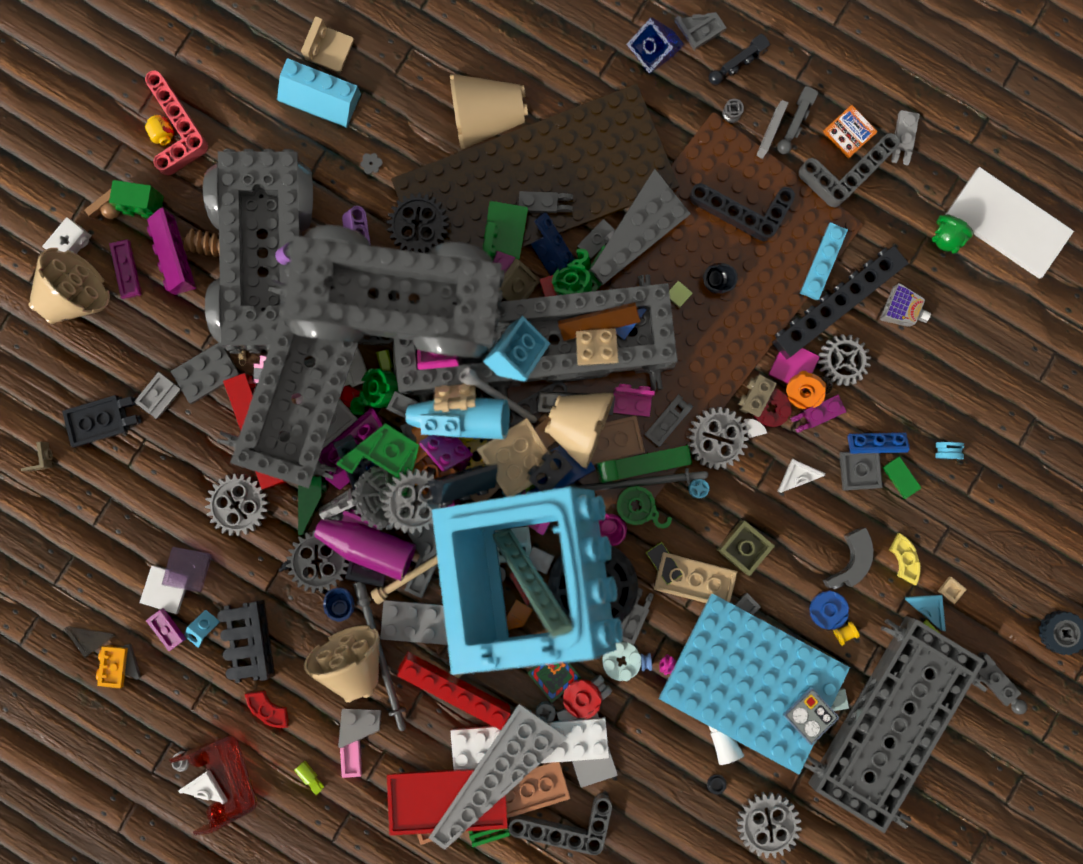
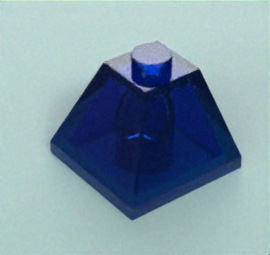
M652 17L627 43V46L649 74L671 59L684 45L671 28Z

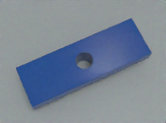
M906 433L849 434L847 437L850 454L904 453L910 450Z

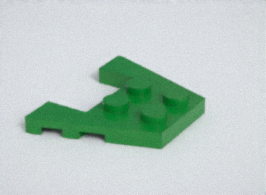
M385 423L342 457L336 465L352 474L361 459L365 457L399 479V472L406 475L407 469L412 472L419 444ZM405 487L401 494L406 495L409 487Z

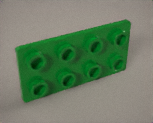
M495 201L489 202L482 249L489 254L492 261L497 250L512 255L515 259H520L528 211L527 207Z

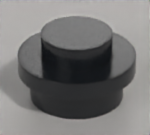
M713 774L708 778L707 788L711 793L717 795L725 791L727 783L723 776Z

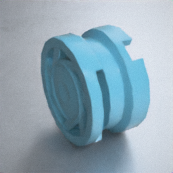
M936 442L938 452L935 458L964 459V454L962 453L964 443Z

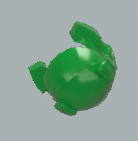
M948 214L940 215L936 221L939 227L935 231L936 234L932 237V241L941 250L952 251L955 254L973 236L974 232L967 222Z

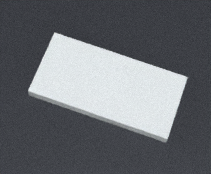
M980 167L975 170L945 214L967 222L972 228L974 235L1039 279L1044 276L1074 232Z

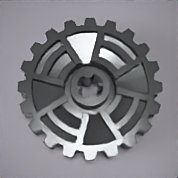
M373 466L355 482L354 486L356 489L352 491V496L355 497V500L352 501V505L357 507L355 513L361 514L360 520L362 522L368 521V526L373 527L376 525L378 530H382L385 527L387 530H390L394 527L395 523L391 525L389 523L390 518L384 516L387 511H384L382 506L387 503H384L381 498L385 495L383 490L390 489L387 483H394L392 479L394 475L380 466ZM403 507L400 510V514L406 513L407 507Z

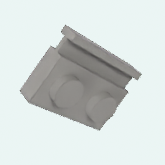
M158 372L134 402L155 419H159L182 390L161 372Z

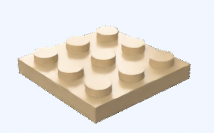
M527 418L509 428L506 439H492L476 449L485 464L498 465L496 482L507 498L514 497L532 485L526 479L529 476L527 472L535 464L538 466L543 461L541 457L547 452V449ZM552 460L550 462V466L553 470H555L558 467L555 464L554 460ZM539 473L536 477V480L539 481L546 475L544 473Z

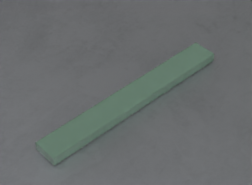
M511 528L492 534L494 542L551 637L555 638L572 632V625Z

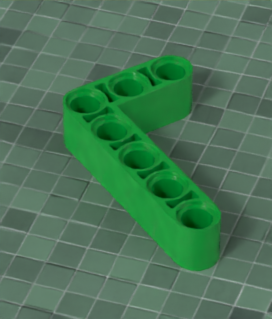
M687 445L597 463L596 468L599 482L604 483L691 465L692 460L689 446Z

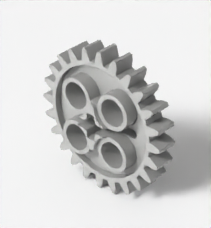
M710 407L709 413L703 410V417L696 415L698 421H691L694 428H688L692 432V435L686 437L692 440V442L687 444L689 447H693L690 453L696 454L694 459L700 460V464H706L708 468L713 466L714 469L719 470L721 466L726 469L727 463L733 466V459L740 461L737 455H744L741 449L748 448L747 445L743 444L744 441L749 440V438L744 437V434L749 432L743 429L746 423L740 422L741 416L735 417V411L729 413L728 408H724L722 411V407H717L715 411L714 408ZM713 421L715 428L710 431L709 424ZM731 427L732 434L727 436V429ZM706 432L712 435L732 440L733 443L729 444L723 441L703 436L702 433ZM708 440L709 447L704 449L703 443ZM725 445L727 450L726 453L722 455L721 448Z
M415 468L413 474L409 469H407L406 475L399 472L400 478L397 479L393 476L394 483H387L390 489L383 490L387 497L381 498L384 503H387L382 506V509L387 511L384 516L390 518L389 523L391 525L395 523L394 527L397 530L401 527L404 533L408 528L412 534L415 528L420 533L422 532V527L429 530L428 524H433L432 510L442 508L441 504H434L428 484L429 480L434 479V475L432 473L427 475L425 470H422L420 473L417 468ZM405 487H409V492L406 495H402V490ZM428 487V493L422 496V490ZM403 507H407L406 513L400 514V510ZM423 507H427L426 512L419 515L420 510Z
M233 474V479L230 475H226V481L219 479L220 485L213 484L215 491H208L212 497L206 498L210 505L205 506V508L211 509L206 515L213 516L210 523L217 522L215 529L223 527L221 533H226L229 530V536H233L236 531V535L241 536L242 531L245 535L249 534V529L256 531L255 524L258 526L262 525L260 519L267 518L263 515V512L269 511V509L264 508V505L270 502L264 501L268 494H262L264 489L258 488L259 481L252 483V476H249L246 480V474H241L240 479L238 474ZM240 486L244 489L241 497L237 495V488ZM223 497H225L228 501L226 507H223L221 505V499ZM236 501H240L239 508H235ZM250 502L254 504L253 512H249L247 509V505ZM233 513L238 515L236 523H233L231 520Z
M771 791L768 797L762 792L761 798L754 794V801L748 798L749 805L742 804L745 811H738L742 818L736 820L741 825L737 827V830L742 832L739 837L741 840H745L743 842L745 847L750 846L749 850L751 852L756 850L759 857L764 852L766 858L769 857V853H772L773 857L776 858V852L783 856V849L790 852L791 850L788 845H796L793 838H800L796 831L801 830V827L797 825L801 820L799 817H796L799 813L797 810H793L795 806L792 803L788 804L789 800L786 797L781 800L779 793L774 798V794ZM766 807L768 808V818L771 821L770 830L773 836L772 842H770V832L766 827L768 826V820L765 814ZM775 810H781L778 817H773ZM756 813H762L759 820L753 819ZM783 829L784 834L780 837L776 836L777 831ZM759 833H765V837L763 839H757V835Z

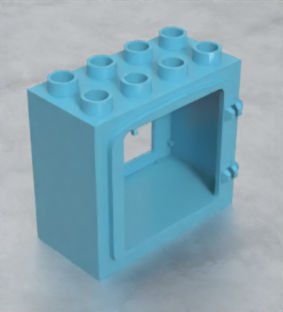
M569 487L432 510L452 674L594 659L617 650L616 643L622 642L623 630L620 619L612 618L610 602H614L617 599V588L614 578L606 577L604 561L611 559V546L607 536L601 537L599 521L605 519L606 510L603 498L601 496L595 497L594 490ZM559 521V527H554V532H560L573 624L572 632L552 638L550 633L509 637L498 548L492 534L495 533V530Z

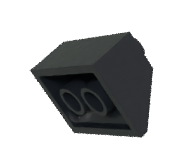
M479 465L429 480L428 484L434 504H441L442 507L452 505L453 500L456 499L465 501L471 499L472 494L477 493L480 496L489 493L488 489L495 488L498 465Z

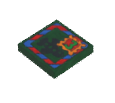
M570 662L535 665L527 672L551 703L564 694L565 689L571 682L582 679Z

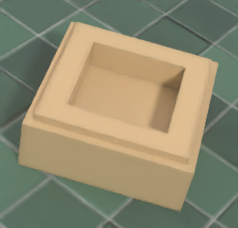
M949 576L938 592L952 604H955L967 589Z

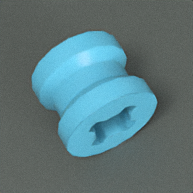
M703 479L693 480L688 486V491L692 497L703 498L709 492V485Z

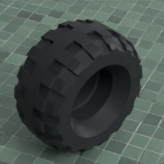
M610 545L611 559L604 561L605 570L609 577L614 578L617 588V599L614 602H610L612 618H619L622 623L634 608L638 595V579L635 569L627 556ZM562 553L551 569L548 589L573 627Z

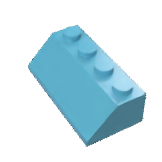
M287 58L279 78L277 100L347 128L361 93L358 86Z

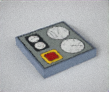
M811 687L783 714L810 745H813L839 719L838 715Z

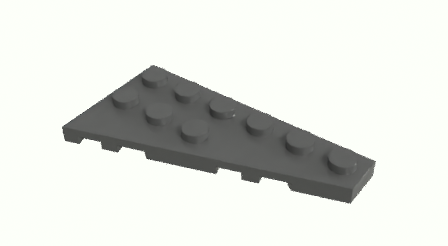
M655 169L590 270L602 285L690 215V212Z

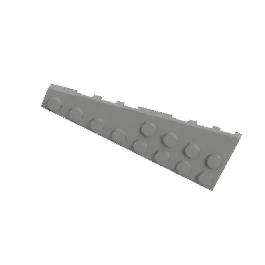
M519 703L430 834L429 839L445 850L547 756L565 742L567 736Z

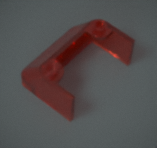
M224 737L169 759L170 763L188 759L194 767L206 765L207 771H211L228 799L224 804L215 802L209 806L207 810L209 823L193 831V835L211 834L247 815L256 808L257 798L239 743L235 737Z

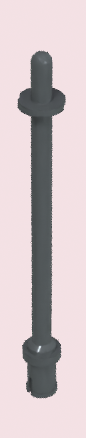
M686 468L685 473L584 485L573 483L566 488L599 491L686 481L687 485H690V480L706 479L708 473L706 471L689 473V469Z
M358 582L352 584L358 600L356 603L363 609L367 626L370 629H376L370 609L372 598L368 595L365 583ZM379 639V666L393 709L389 712V716L394 715L398 729L404 731L406 725L402 712L406 711V708L399 705Z

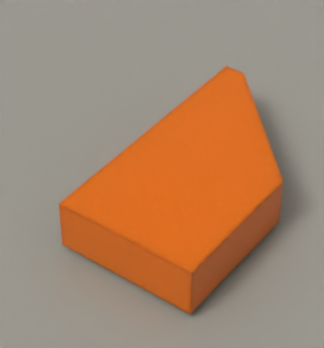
M516 599L506 617L508 630L523 627L533 609Z

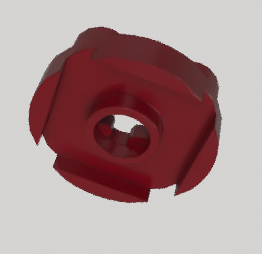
M774 389L760 417L753 416L756 421L764 426H780L791 415V403L786 394L779 389ZM769 403L775 404V413L767 411Z

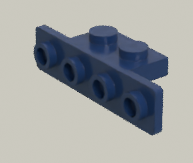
M545 212L535 220V224L543 237L531 243V246L551 276L554 275L557 269L560 271L575 259L554 226L553 221Z

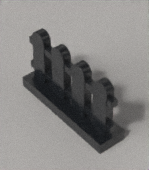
M265 601L243 603V607L231 609V605L224 606L225 610L220 611L217 615L220 622H227V629L220 633V638L223 641H229L230 648L223 652V657L225 660H232L233 667L226 671V677L229 680L235 679V683L242 682L241 678L253 677L254 681L259 679L261 681L274 677L275 670ZM245 619L246 626L234 628V620ZM248 638V646L237 647L236 640ZM251 658V665L240 666L239 659Z

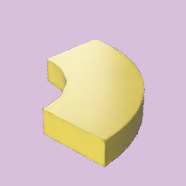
M897 533L889 549L895 554L899 563L897 576L913 585H917L921 565L916 549L909 539Z

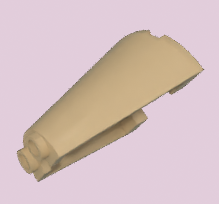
M450 74L461 150L525 122L528 110L527 104H523L522 97H525L524 85L520 86L519 84Z

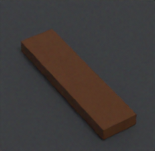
M633 302L558 321V326L563 341L576 338V331L614 329L639 323L640 316L636 303Z

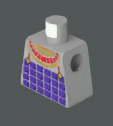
M898 283L891 290L880 320L910 327L915 325L917 320L927 323L931 312L922 309L925 302L924 298Z

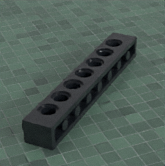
M895 246L889 250L885 247L877 254L879 258L875 261L871 258L862 265L864 269L860 273L857 270L848 277L850 281L846 284L843 282L833 288L835 292L831 296L827 293L818 300L820 304L817 307L812 305L804 311L806 315L802 319L797 317L789 323L791 327L785 331L783 328L774 335L776 339L772 343L786 360L909 264ZM880 263L885 265V271L880 268ZM865 274L871 277V282L866 281ZM850 286H854L856 288V294L851 292ZM836 297L842 300V306L836 303ZM821 309L827 311V317L821 315ZM806 320L812 322L813 329H809L806 326ZM791 332L797 333L798 341L791 338Z

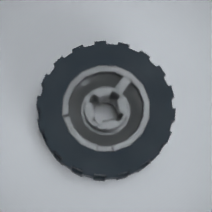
M1053 611L1042 619L1039 626V637H1041V642L1047 649L1062 655H1072L1083 649V619L1079 618L1078 615L1066 611Z

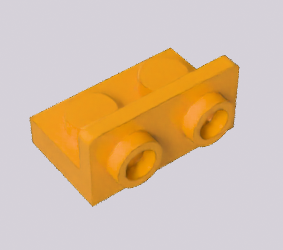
M110 644L102 646L98 655L100 667L96 673L97 686L122 688L124 686L128 648L113 647Z

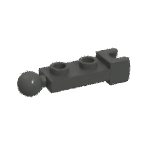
M805 86L796 102L799 107L784 139L780 140L777 145L778 151L781 154H787L792 150L791 141L800 134L802 127L799 125L802 120H806L810 112L809 109L818 95V91Z
M980 652L978 656L984 660V663L977 674L991 681L990 685L985 684L1003 705L1008 706L1011 703L1014 713L1019 715L1026 713L1028 707L1026 702L1022 699H1017L1021 692L997 667L988 654Z

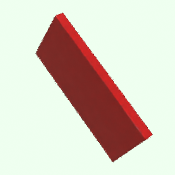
M475 768L388 773L389 836L432 833ZM506 795L465 831L508 829Z

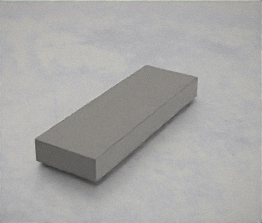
M780 101L775 109L756 154L757 157L763 159L768 152L788 102Z

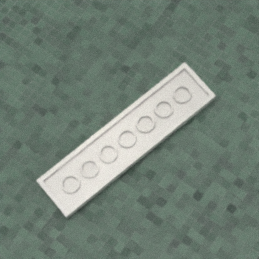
M605 717L552 721L548 723L567 736V739L541 763L609 758ZM494 726L451 729L454 770L476 768L501 730Z

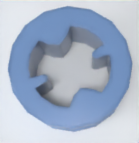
M640 654L642 671H645V669L652 671L651 654Z

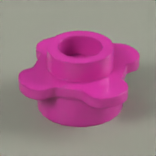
M666 654L660 661V672H664V675L671 674L676 660Z

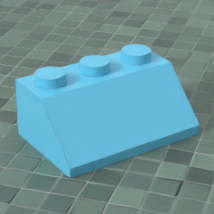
M521 316L507 327L484 362L498 376L526 381L550 343Z

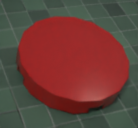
M584 679L575 680L568 685L563 694L564 707L568 713L576 718H591L596 715L601 707V692L591 681Z

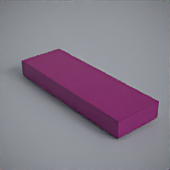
M130 240L109 243L121 299L142 295Z

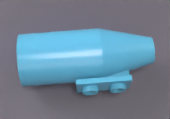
M476 398L475 407L468 408V410H461V408L450 409L449 412L435 411V400L408 405L406 410L407 424L420 428L421 434L506 439L509 431L510 408L507 399Z

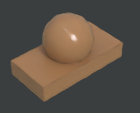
M111 189L84 210L93 218L102 213L105 218L114 219L120 214V211L116 210L109 203Z

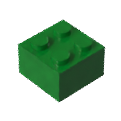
M113 180L109 203L116 210L122 211L123 215L134 217L137 214L141 215L142 218L148 219L158 209L162 208L164 196L150 185Z

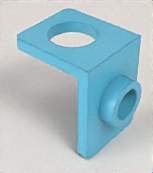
M204 610L187 627L184 636L199 648L203 639L219 624V620L207 610Z

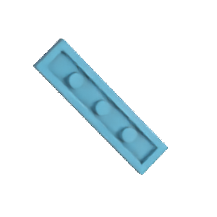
M831 222L828 224L800 294L814 300H819L848 229Z

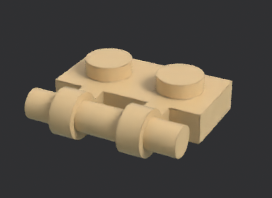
M463 383L460 385L435 387L434 410L449 412L450 409L461 408V410H468V408L475 407V385Z

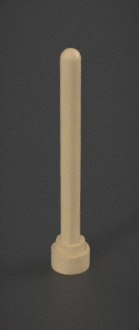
M437 555L407 573L403 581L396 580L384 588L377 587L372 590L371 596L377 604H381L386 600L389 593L438 564Z

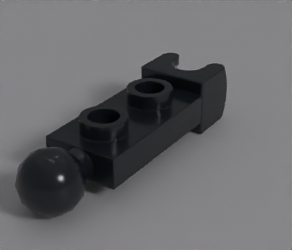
M761 33L755 37L748 48L724 64L721 70H713L709 74L710 83L712 85H719L723 81V77L735 75L742 65L745 64L747 66L755 58L758 59L768 51L767 48L771 45L765 35Z

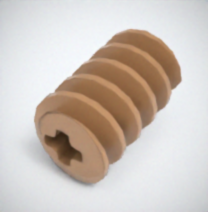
M191 228L184 240V251L197 252L198 254L205 253V255H212L213 257L220 256L217 233H213L212 237H210V233L206 231L205 235L202 236V230H198L195 235V230Z

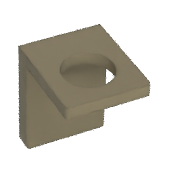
M36 442L40 465L21 468V471L30 472L52 468L51 460L53 459L51 449H49L48 442Z

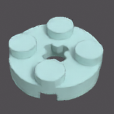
M622 641L621 643H616V651L602 656L604 670L612 679L628 681L640 670L641 656L634 645ZM625 656L627 663L619 666V662L616 659Z

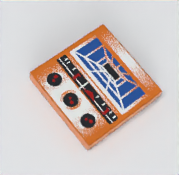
M851 105L823 132L849 159L878 131Z

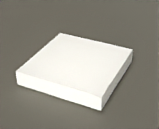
M152 565L140 603L158 609L164 608L165 611L178 614L190 576Z

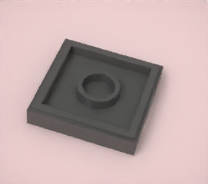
M839 453L842 491L882 488L880 453Z

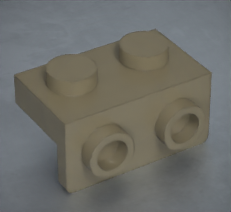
M760 374L755 378L752 377L747 385V388H749L747 394H743L739 400V411L745 414L749 412L756 417H760L776 386V382Z

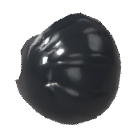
M714 263L704 272V285L710 292L722 294L736 286L738 275L732 266L724 263Z

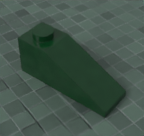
M313 476L309 488L298 485V535H304L308 532L325 497V492L328 491V481L323 476Z

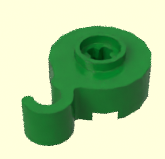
M577 249L578 259L573 260L560 271L559 269L556 270L552 277L556 296L592 291L593 283L588 272L591 267V261L587 250Z
M369 369L361 379L364 382L363 391H360V397H355L351 401L350 410L354 415H363L366 412L365 406L388 407L394 392H398L396 376L389 370Z
M639 486L629 487L618 496L616 502L617 512L626 523L640 525L652 520L653 524L658 528H666L671 524V517H666L665 522L662 524L658 522L659 512L656 510L655 499L646 488ZM638 500L641 508L633 511L631 502Z

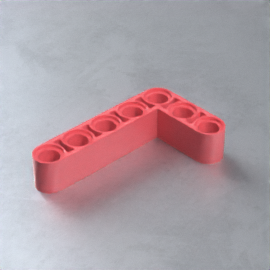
M150 71L145 77L146 84L182 138L156 155L153 161L154 166L161 173L172 175L205 154L208 150V144L166 79L158 71ZM156 80H160L158 84L154 85ZM170 95L169 99L164 101V98ZM180 110V113L177 116H174V113ZM190 126L189 130L184 132V128ZM200 141L199 146L194 147V144ZM184 151V155L182 157H178V154ZM168 161V165L162 168L163 163Z

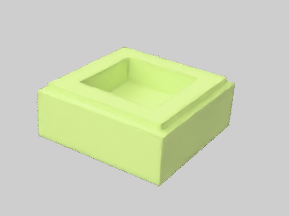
M678 281L669 290L670 301L680 308L693 293Z

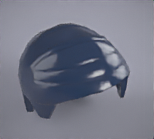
M340 587L328 591L323 602L325 614L337 622L348 619L355 608L352 594L347 589Z

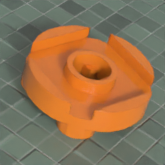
M800 371L789 380L786 393L790 403L801 409H807V407L812 406L815 408L825 399L826 383L815 374ZM803 388H808L811 393H803Z

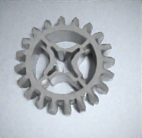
M844 334L840 335L839 338L834 336L832 341H826L827 346L821 347L825 353H819L818 355L823 358V360L818 361V364L824 365L820 371L826 370L827 373L824 377L831 376V383L837 379L836 383L838 386L842 383L845 386H849L850 382L856 384L857 380L863 379L862 374L866 375L868 373L865 368L871 366V364L866 362L871 359V356H866L869 349L863 350L862 347L865 346V343L858 344L859 338H855L852 341V335H848L847 338ZM837 346H848L852 350L850 352H845L842 349H839ZM832 352L834 353L833 356L835 358V364L833 366L831 364ZM856 355H857V358H858V366H857V368H856V364L854 363V357H855ZM849 356L845 361L846 363L839 365L844 357ZM844 368L846 371H850L851 375H842L837 370Z

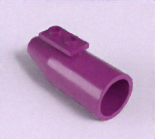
M353 509L350 512H343L342 521L321 519L319 521L314 537L348 561L403 581L414 558L416 544L380 531L376 525L373 527L368 526V521L362 522L360 520L361 514H356Z

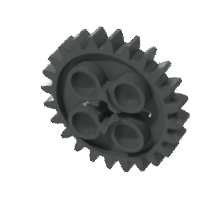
M314 530L313 536L305 533L306 539L299 536L300 543L293 542L296 548L295 550H288L292 553V556L286 557V559L291 560V563L287 564L286 567L292 568L288 575H295L292 582L299 580L297 587L300 588L305 585L304 591H308L312 587V593H315L317 588H319L320 593H323L324 587L330 591L331 585L338 587L337 580L344 581L341 575L347 573L344 567H348L349 564L345 563L346 559L334 550L331 551L329 556H324L322 549L327 545L314 537ZM315 545H318L319 559L323 560V563L319 564L322 575L321 579L318 578V565L314 564V561L317 560ZM310 548L312 556L305 559L303 552L305 549ZM327 565H332L334 572L328 576L325 574L324 569ZM312 567L314 575L311 578H307L305 571L307 568Z

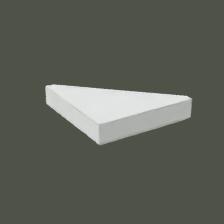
M791 459L777 492L782 493L825 476V473Z
M210 770L178 790L179 793L217 801L221 804L228 801Z

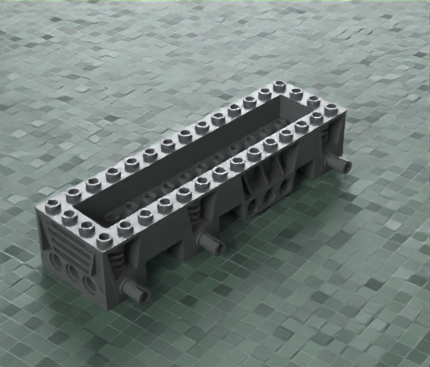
M646 274L645 282L644 275L638 276L639 287L501 302L500 306L497 307V310L500 311L499 323L497 327H494V330L498 331L497 342L507 327L521 316L548 342L551 336H558L560 339L559 344L555 346L550 344L526 381L498 376L484 362L490 351H487L482 357L458 356V366L418 370L417 348L413 340L394 338L398 390L407 397L419 398L420 403L430 401V397L435 396V387L463 384L459 378L466 367L476 371L480 380L507 398V389L521 386V382L545 380L549 383L557 381L567 382L604 378L614 372L635 370V374L648 373L650 375L651 391H656V383L657 389L662 390L661 372L673 370L677 362L668 283L651 285L650 275ZM414 300L410 301L413 305L420 302V300H416V302ZM633 302L636 303L637 309H646L640 318V322L634 326L638 332L635 337L627 335L624 340L616 334L618 363L578 365L577 339L573 338L563 341L558 326V321Z

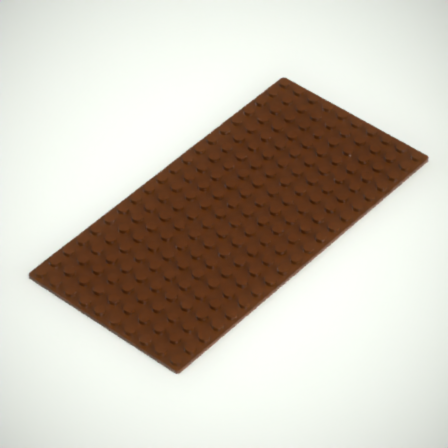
M712 113L671 165L679 188L673 190V192L690 212V215L597 289V291L639 287L638 276L644 275L645 282V275L647 274L650 275L651 285L668 283L670 290L679 281L693 293L680 308L671 302L677 362L673 370L661 372L663 389L658 390L656 383L655 395L651 400L650 417L636 416L645 453L638 455L687 446L688 443L692 442L691 439L686 438L692 435V432L688 430V428H694L691 421L697 422L696 415L703 417L702 411L705 410L709 413L710 407L714 408L715 411L717 407H722L723 410L772 346V341L776 339L774 335L788 325L808 297L800 294V291L828 224L831 222L848 229L836 260L863 225L862 222L842 207L834 208L829 206L798 174L767 152L763 159L757 157L756 154L760 146L716 113ZM702 183L763 217L781 188H791L795 193V198L776 233L770 240L763 242L694 205L690 201L689 195L696 184ZM701 191L694 192L696 197H704ZM780 195L781 200L788 201L786 195ZM717 200L711 201L714 207L720 206ZM734 209L728 210L731 216H737ZM771 211V215L774 218H779L778 212ZM745 219L747 225H754L752 219ZM763 227L762 232L766 235H770V230L766 227ZM714 263L728 264L737 272V284L728 292L722 294L712 293L704 285L703 275L705 270ZM633 327L628 336L635 337L638 333L636 328ZM551 336L549 338L551 345L555 346L560 342L558 336ZM635 370L614 372L604 378L563 382L567 387V392L613 393L615 387H618L619 384L631 385L632 389H637L639 386L651 387L650 375L648 373L635 374ZM545 380L521 382V386L507 389L508 398L517 404L552 383ZM557 386L553 389V392H564V389ZM680 394L683 397L682 400L694 407L662 445L658 447L644 434L676 396ZM528 405L521 406L522 408L530 412V407ZM678 405L674 408L679 414L681 413L682 409ZM540 412L534 416L538 419L545 412ZM613 413V415H608L606 422L635 415ZM510 415L509 424H511L514 420V417L512 415ZM537 420L535 423H531V425L534 427L539 421ZM555 441L547 448V451L555 449L560 444ZM593 465L596 469L594 472L578 481L583 485L600 483L596 465ZM678 467L613 481L673 475ZM666 483L639 487L646 488L655 499ZM629 487L595 491V494L601 496L605 502L617 510L616 502L618 496ZM638 500L631 502L633 511L641 508Z

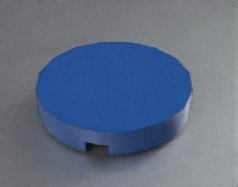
M820 592L811 601L809 608L810 616L814 623L821 628L828 630L838 629L844 625L849 616L848 603L837 592Z

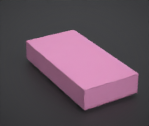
M359 740L344 748H340L342 778L362 776L361 744Z

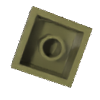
M740 520L716 550L743 573L750 576L775 546L745 520Z

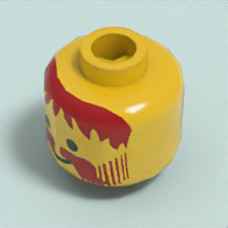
M154 115L147 120L145 129L153 143L166 145L171 142L174 130L166 117Z

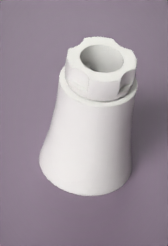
M709 726L719 765L737 761L745 756L736 740Z

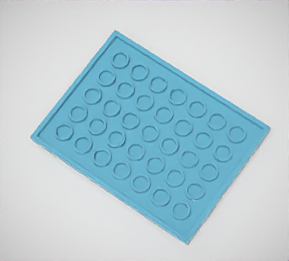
M710 594L659 699L800 775L813 745H810L783 714L810 687L831 708L850 667L726 600Z

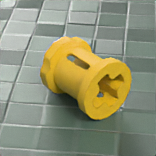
M849 622L847 626L839 630H833L841 646L845 645L846 641L854 637L859 638L860 636L852 622Z

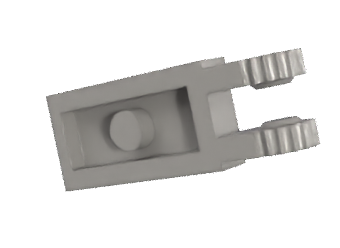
M903 110L899 112L895 135L899 138L900 143L892 154L891 162L897 163L900 151H905L903 164L908 165L910 163L919 120L918 113Z

